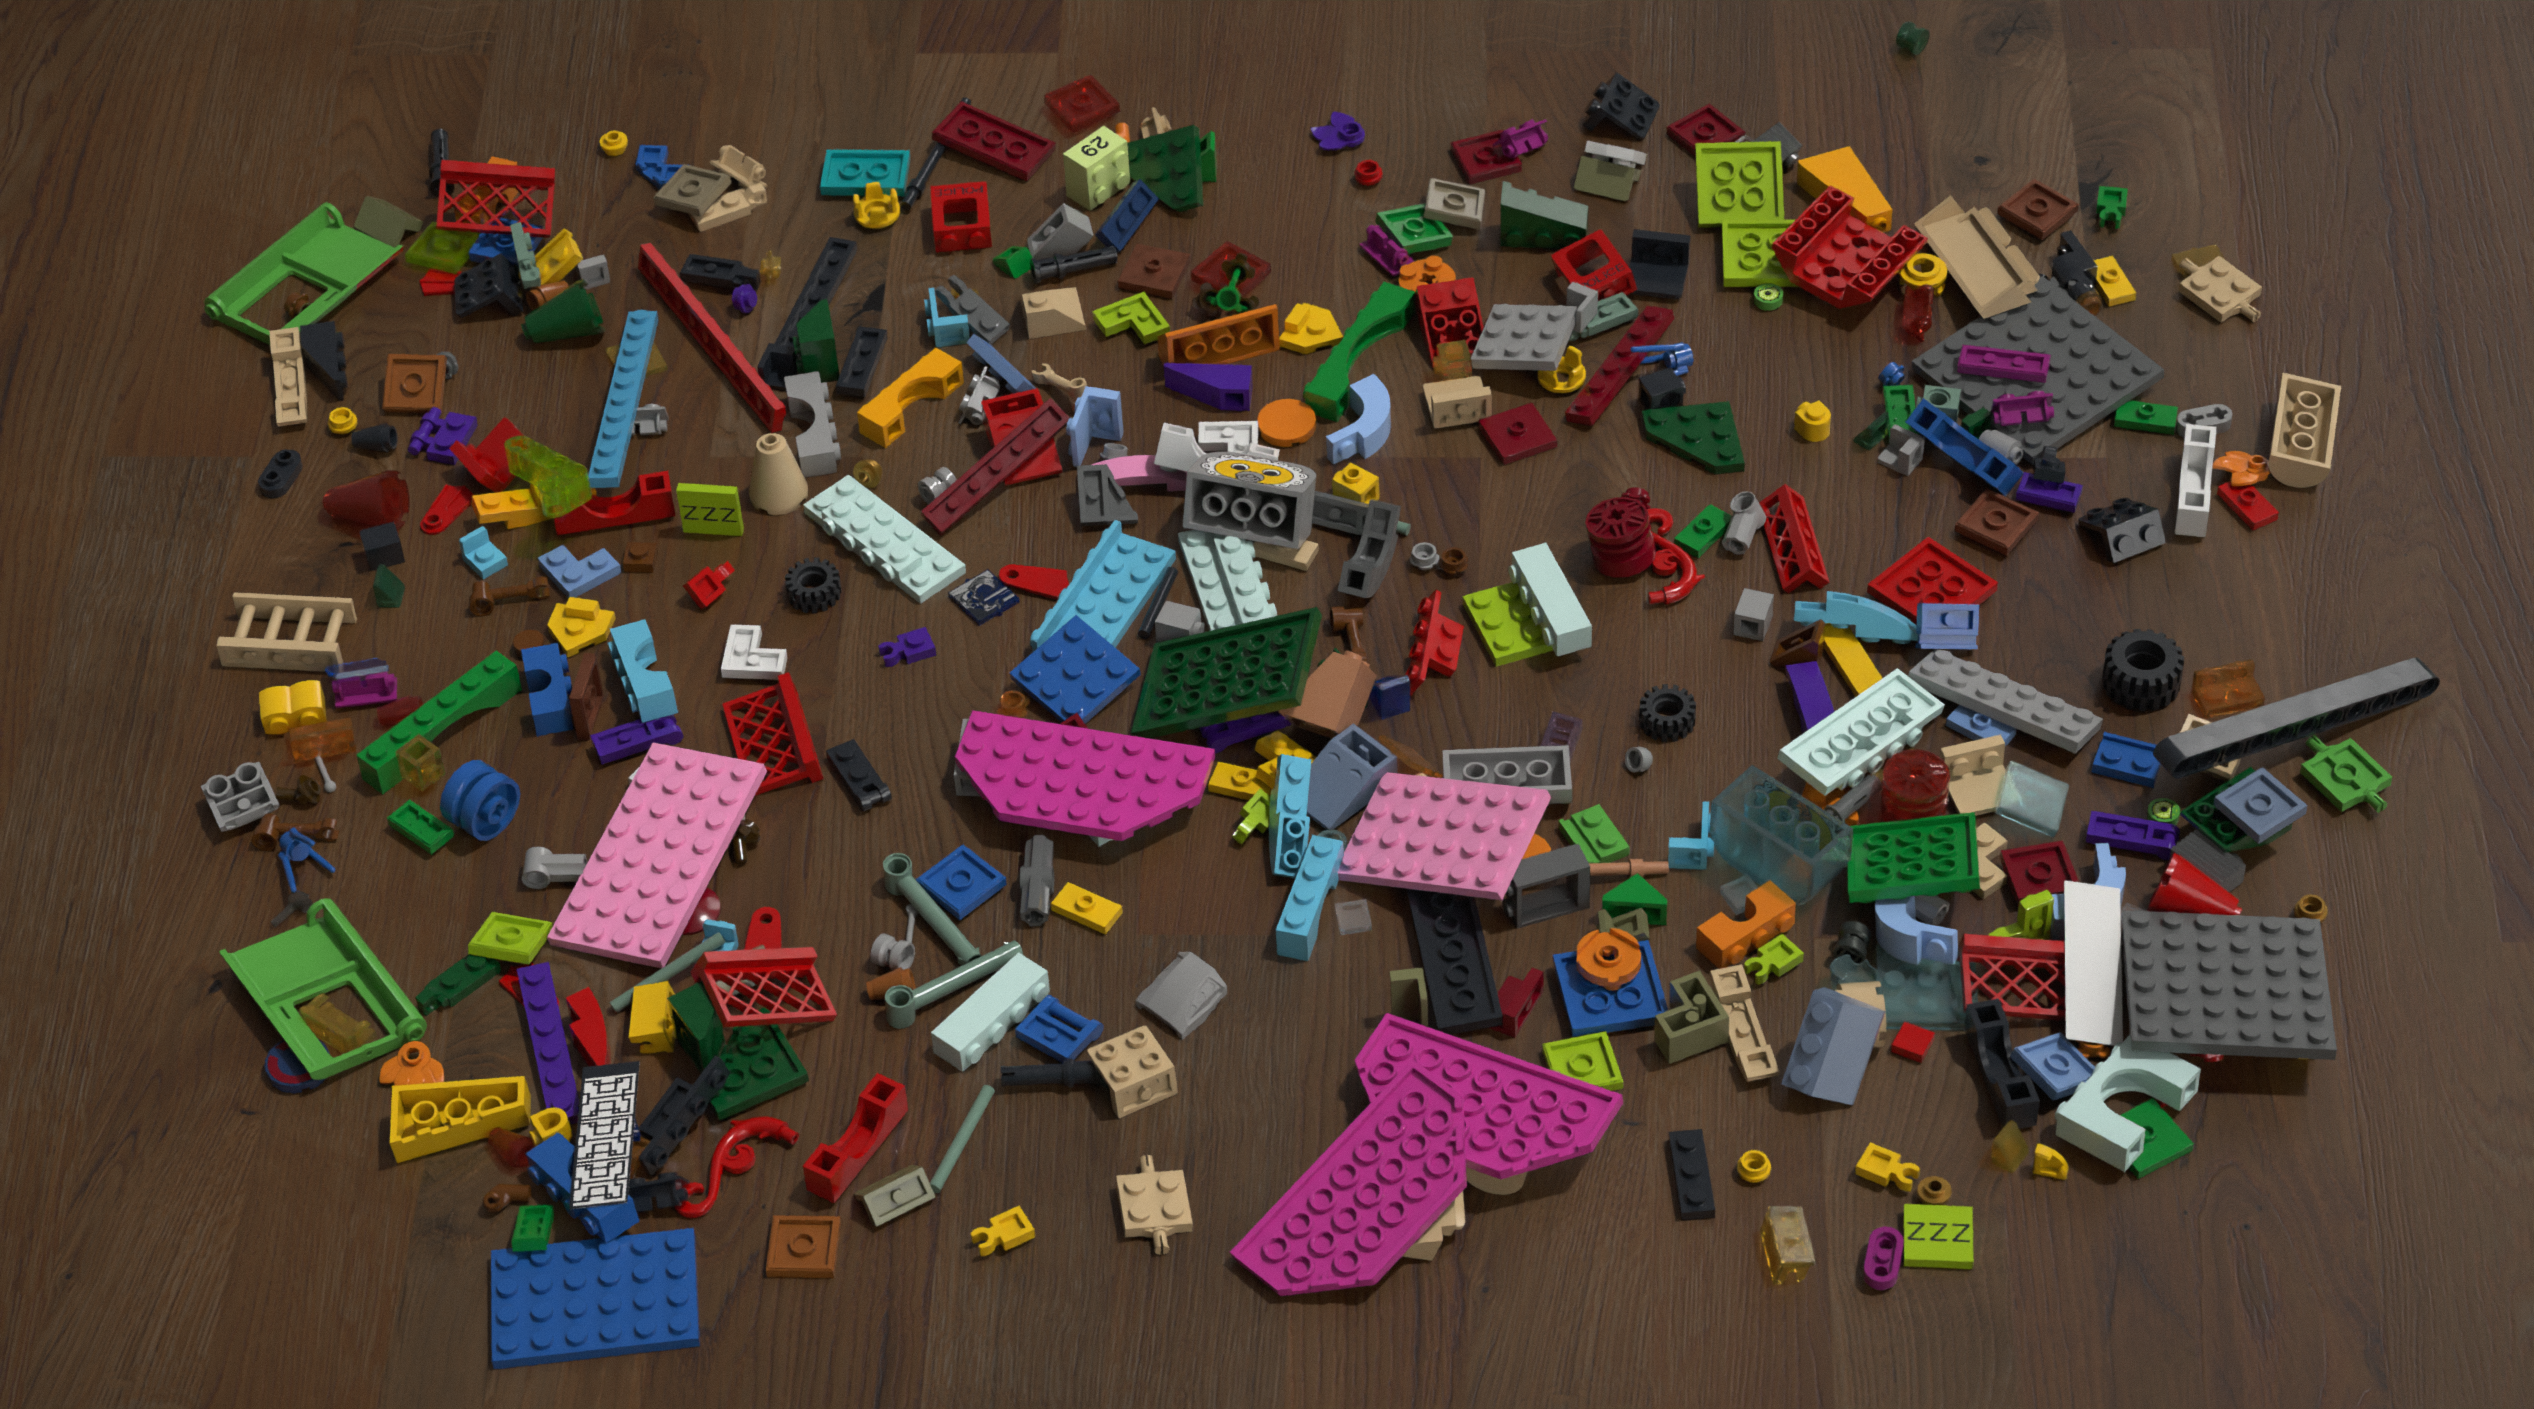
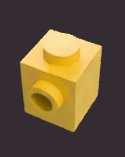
M1351 462L1342 471H1338L1332 479L1333 495L1367 504H1369L1371 499H1380L1379 477Z

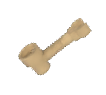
M1042 363L1043 372L1032 370L1035 383L1051 384L1067 392L1070 397L1072 411L1075 412L1076 400L1078 397H1082L1087 386L1084 378H1075L1069 381L1055 374L1050 366Z

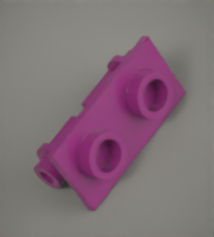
M1532 119L1521 124L1518 130L1514 126L1500 133L1501 139L1493 143L1492 146L1495 147L1501 144L1503 154L1509 158H1514L1527 151L1543 147L1548 141V135L1546 132H1543L1541 125L1546 123L1547 120L1544 119L1535 123Z
M1370 225L1366 229L1367 240L1360 243L1359 246L1393 277L1400 274V268L1403 265L1414 262L1408 256L1407 250L1400 248L1393 240H1389L1388 236L1382 232L1380 226Z
M2033 391L2028 393L2027 396L2015 397L2014 394L1998 396L1997 399H1993L1991 406L1994 424H2000V426L2022 424L2021 413H2026L2027 423L2049 421V418H2054V407L2051 406L2053 393L2045 394L2044 391Z
M388 671L366 675V680L364 681L360 680V676L338 677V680L332 681L336 708L397 701V677H395L394 673L388 674Z

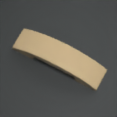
M299 328L269 331L271 355L274 365L277 426L306 423L307 393Z
M1742 964L1710 971L1714 994L1729 1016L1728 1042L1745 1080L1749 1082L1778 1076L1780 1071L1771 1046L1766 1044L1750 998L1751 989Z

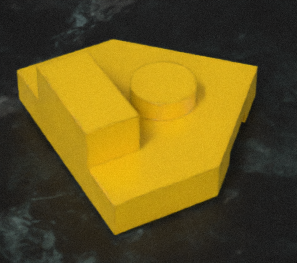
M1297 303L1284 321L1285 330L1279 337V345L1292 351L1308 354L1316 352V348L1330 344L1332 347L1338 346L1343 339V335L1330 310L1307 303Z
M569 597L567 604H556L547 626L551 636L557 640L562 647V651L569 658L578 654L581 648L592 643L598 645L606 641L616 617L614 611L601 610L598 601Z

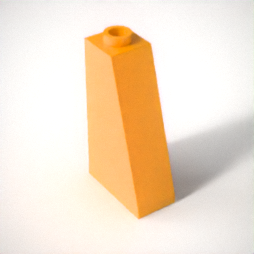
M1850 146L1798 160L1797 183L1810 195L1817 199L1831 185L1855 198L1850 213L1851 216L1882 233L1891 231L1893 209Z

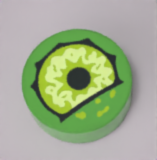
M1761 284L1754 291V303L1762 310H1775L1783 303V290L1775 284Z
M2158 798L2149 804L2148 820L2173 825L2178 824L2180 807L2175 801L2168 798Z

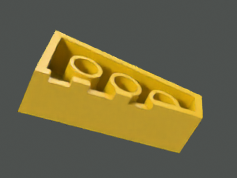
M525 1076L392 1086L390 1145L396 1162L400 1163L530 1125L531 1095Z

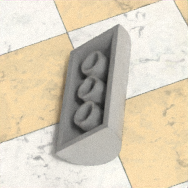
M1569 745L1442 750L1444 779L1546 789L1551 796L1548 804L1572 803Z

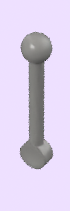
M317 745L311 746L309 754L317 762L325 781L324 789L329 793L334 792L336 784L330 780L320 756L322 754L321 747Z
M909 904L906 907L907 915L909 916L906 941L912 943L915 916L919 912L912 904Z

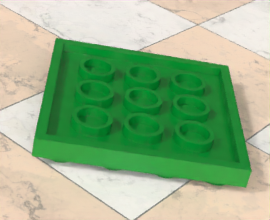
M1975 812L1847 826L1848 894L1850 903H1870L1874 900L1890 898L1901 900L1909 896H1936L1946 892L1966 893L1974 889H1980Z

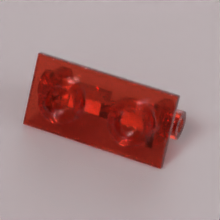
M1923 284L1914 291L1907 285L1905 287L1902 327L1909 335H1913L1923 343L1925 332L1932 326V307L1930 305L1933 304L1934 289L1929 284Z

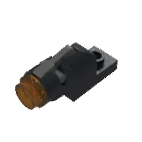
M2071 230L2063 232L2060 235V244L2057 247L2058 257L2053 259L2052 274L2049 282L2096 316L2103 307L2102 298L2095 289L2098 266Z

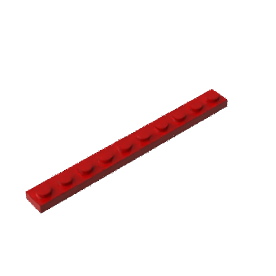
M651 243L640 245L638 269L770 432L782 431L783 419L786 416L784 403L775 396L770 386L762 380L756 369L748 363L743 353L730 341L729 336L721 330L716 320L708 314L702 303L690 292L689 287L681 281L675 270L667 264L662 254L658 253Z

